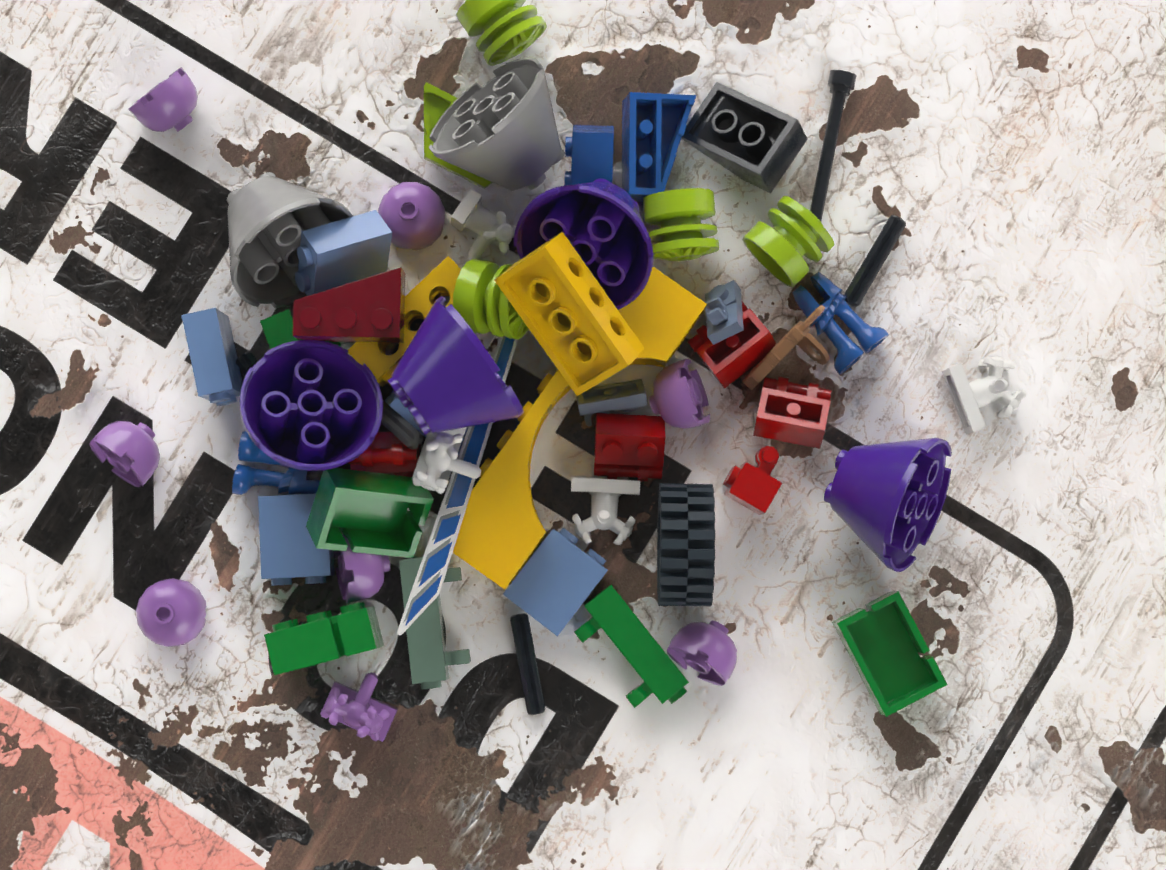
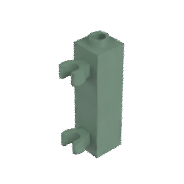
M423 557L399 560L404 610ZM461 567L448 568L443 583L462 581ZM439 595L406 630L412 684L421 683V689L442 687L441 681L449 679L448 666L469 664L471 662L470 649L446 651L441 598Z

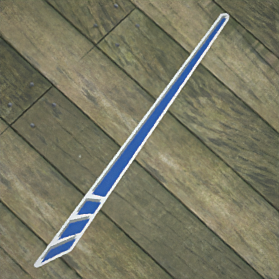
M506 336L499 338L493 360L500 369L497 373L504 382L506 381L518 340L509 339ZM493 422L468 427L458 459L480 465ZM456 472L452 473L399 624L398 635H402L440 595L475 482L473 478Z

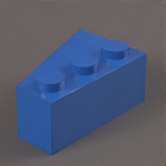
M629 92L622 101V189L634 201L643 202L644 197L665 190L679 143L684 135L686 123L697 95Z
M573 125L572 137L565 138V157H572L571 171H565L564 186L589 183L599 178L606 179L612 183L614 126Z

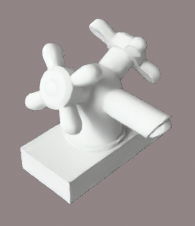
M472 188L469 189L451 216V225L461 232L467 227L479 235L467 252L468 261L472 259L479 260L486 248L494 243L499 247L500 255L507 256L509 251L508 244L514 238L516 225L510 226L505 223L506 215L504 212L499 211L495 215L484 207L481 202L482 195Z
M985 357L978 362V366L989 367L988 376L972 382L968 381L962 363L942 371L966 434L986 428L979 410L980 407L998 401L1004 407L998 412L997 416L1004 418L1017 410L1021 400L1026 397L1027 393L1024 389H1021L1019 392L1016 391L1013 395L1006 391L1009 387V381L1006 378H1002V372L1015 369L1016 364L1014 361H1006L1000 357Z
M467 427L427 434L412 476L415 486H422L427 490L442 494L448 485L451 471L473 479H477L480 476L481 469L478 465L457 458Z
M571 478V492H588L591 494V517L581 521L578 513L572 517L576 534L583 539L584 543L588 544L592 542L588 533L596 529H610L618 535L613 543L621 545L631 535L635 519L630 516L625 524L617 518L618 498L621 494L640 495V481Z

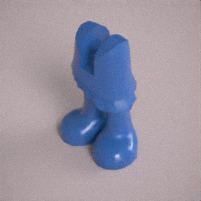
M817 272L810 277V280L824 298L822 302L818 304L812 295L801 285L792 294L806 318L820 305L825 307L823 313L810 326L811 328L815 326L817 336L824 332L833 343L838 353L834 362V368L840 375L853 366L864 355V352L867 354L881 344L889 334L881 327H871L865 323L845 301L846 296L841 293L843 290L833 284L825 275ZM834 315H837L857 338L860 347L839 327L833 319Z
M245 430L242 432L238 449L239 461L282 466L279 462L261 451ZM238 464L233 477L232 493L243 495L253 486L278 487V494L288 492V495L316 494L320 481L315 479L313 481L306 480L307 470H297L290 467L285 473Z

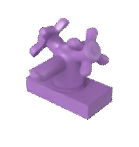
M370 672L365 675L358 691L337 681L334 682L320 714L325 719L329 717L331 725L336 726L337 722H340L358 730L357 736L360 738L369 735L372 740L383 742L398 709L371 697L378 682V677L375 673Z

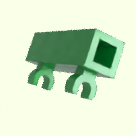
M611 584L584 605L592 617L576 629L574 633L583 643L600 628L603 629L643 679L640 685L626 695V698L634 708L652 693L655 694L662 704L667 700L673 704L687 692L684 686L689 681Z

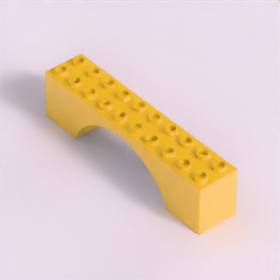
M652 267L650 278L640 295L618 311L645 348L630 365H652L664 368L701 317L707 304L655 267ZM557 370L554 376L548 373L537 388L540 396L534 404L529 401L523 407L524 413L517 417L520 424L514 432L508 429L498 442L497 447L500 449L498 455L494 460L487 458L480 467V480L471 491L453 553L504 590L509 587L547 534L534 506L531 493L530 469L534 445L544 421L559 400L571 390V387L559 370Z

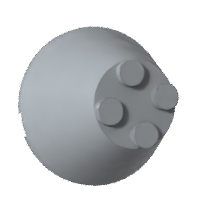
M524 57L493 70L496 77L480 87L476 82L468 88L440 117L429 137L434 142L433 146H429V149L437 158L510 191H515L525 186H528L530 190L537 188L546 179L544 173L552 165L558 163L565 155L560 145L544 68L536 58Z
M266 172L242 188L233 190L227 197V202L229 203L227 215L230 275L235 291L242 300L256 307L260 304H272L274 308H280L294 304L296 299L306 297V293L299 290L295 280V273L298 272L299 264L297 248L300 247L301 231L346 219L353 215L340 202L278 178L271 172Z

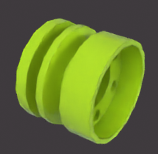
M466 0L459 8L456 16L469 36L481 35L476 42V47L480 52H484L483 57L487 64L494 66L525 51L546 30L547 24L541 16H536L538 13L534 5L523 6L526 0Z
M703 188L675 189L654 193L643 198L645 223L661 225V228L648 233L651 242L658 243L652 245L653 259L687 261L719 251V240L707 238L717 234V226L701 223L702 220L715 216L714 192L712 190Z
M783 196L777 203L779 210L771 208L767 213L774 228L758 221L742 240L751 254L773 276L785 285L793 288L810 271L802 256L804 255L814 262H819L823 257L821 251L828 253L835 244L821 221L810 210L794 199Z
M472 259L467 261L462 267L456 280L453 307L459 312L474 333L486 334L491 332V334L497 337L506 336L509 339L518 340L528 331L529 328L494 281L512 265L505 264L499 267L494 262Z

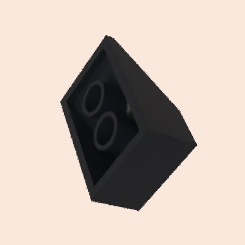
M718 82L715 83L687 124L684 135L681 138L742 180L770 194L808 140L798 119Z

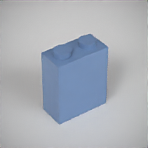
M377 210L301 231L300 247L297 248L299 259L298 272L295 273L296 284L301 292H305L309 296L387 272L392 231Z
M217 308L181 315L198 397L206 399L210 403H216L217 406L236 403V397L240 396L243 382L240 368L236 364L237 354L229 316Z
M316 494L258 496L261 579H271V586L292 585V578L305 577V584L326 583V576H335L333 550L316 548L306 528Z
M562 528L560 532H557L555 529L551 530L503 593L505 597L557 637L608 571L603 567L606 560L591 548L587 553L576 546L579 539L565 528Z

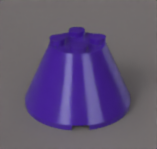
M599 178L589 183L550 189L537 196L528 204L517 222L514 234V246H517L520 259L563 232L617 310L627 306L640 295L652 272L653 248L647 229L640 216L638 203L624 189L610 183L606 179Z
M441 296L438 298L392 373V378L387 380L397 398L405 408L408 407L409 412L414 417V421L424 435L430 432L438 433L521 416L524 413L521 403L511 386L507 387L497 373L500 369L484 345L453 305L450 304L446 307L444 304L446 301L445 297Z
M296 340L270 349L264 354L262 359L252 368L250 367L243 380L240 392L239 406L241 419L251 440L261 451L279 462L280 465L297 470H328L354 460L373 442L383 415L381 390L371 370L365 363L361 365L348 354V350L325 341Z
M927 438L854 446L849 451L841 450L835 461V469L837 471L833 482L829 483L825 490L824 501L830 503L832 510L887 568L896 572H902L916 560L912 553L918 544L926 545L940 516L952 469L945 467L946 456H952L951 446L946 440Z

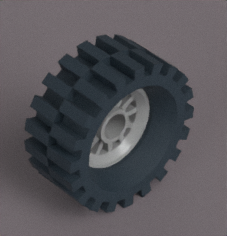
M659 484L657 522L658 606H712L715 578V498L713 484Z

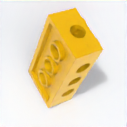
M563 232L514 263L494 280L576 396L629 366L645 349Z
M449 256L405 296L404 343H399L396 353L386 355V348L392 342H356L348 349V353L356 362L361 365L364 363L367 365L381 387H384L387 383L389 384L387 380L392 378V373L417 331H410L411 324L417 319L424 320L435 301L441 296L450 297L448 304L445 305L446 307L450 304L453 305L454 289L461 268Z

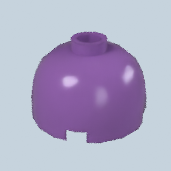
M180 67L169 75L168 79L160 82L142 96L128 110L144 127L152 131L164 132L174 127L179 132L193 121L189 114L197 106V90L191 78Z
M403 182L393 186L383 196L378 208L379 215L392 231L391 243L396 247L421 250L432 245L442 234L445 224V209L440 197L426 185L418 182Z
M683 359L664 367L657 374L654 381V395L649 396L653 413L655 415L660 414L663 420L672 427L682 429L698 427L710 421V414L704 416L703 407L709 405L706 391L697 369L690 371L687 365L692 363L690 359Z
M116 421L108 424L89 443L91 450L102 463L107 459L114 466L111 471L135 487L143 486L157 469L160 460L158 445L153 440L156 435L152 429L141 422L138 425L128 421Z
M343 535L348 545L347 550H333L334 557L338 556V567L335 570L342 598L346 600V603L370 598L382 587L384 572L390 571L389 556L352 552L349 540Z
M174 578L160 580L148 587L139 598L136 608L137 625L143 635L155 644L166 647L185 645L195 639L205 626L206 600L200 590L188 581Z
M713 620L709 624L699 621L682 627L674 635L667 649V654L680 667L686 670L687 665L700 672L697 676L698 678L714 685H725L737 663V649L733 640L727 635L729 630L721 623Z

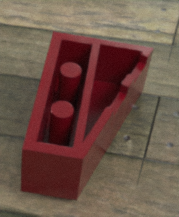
M400 267L294 300L293 337L297 340L404 343L406 273Z

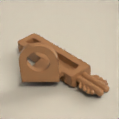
M820 305L804 322L800 321L793 326L745 376L743 383L751 391L796 345L812 360L821 365H825L830 360L826 349L809 333L811 330L809 326L823 313L825 307ZM810 346L814 347L820 355L815 353Z

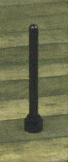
M831 70L827 84L830 87L832 99L810 211L820 221H822L845 98L850 95V90H854L857 77L856 74L843 70Z

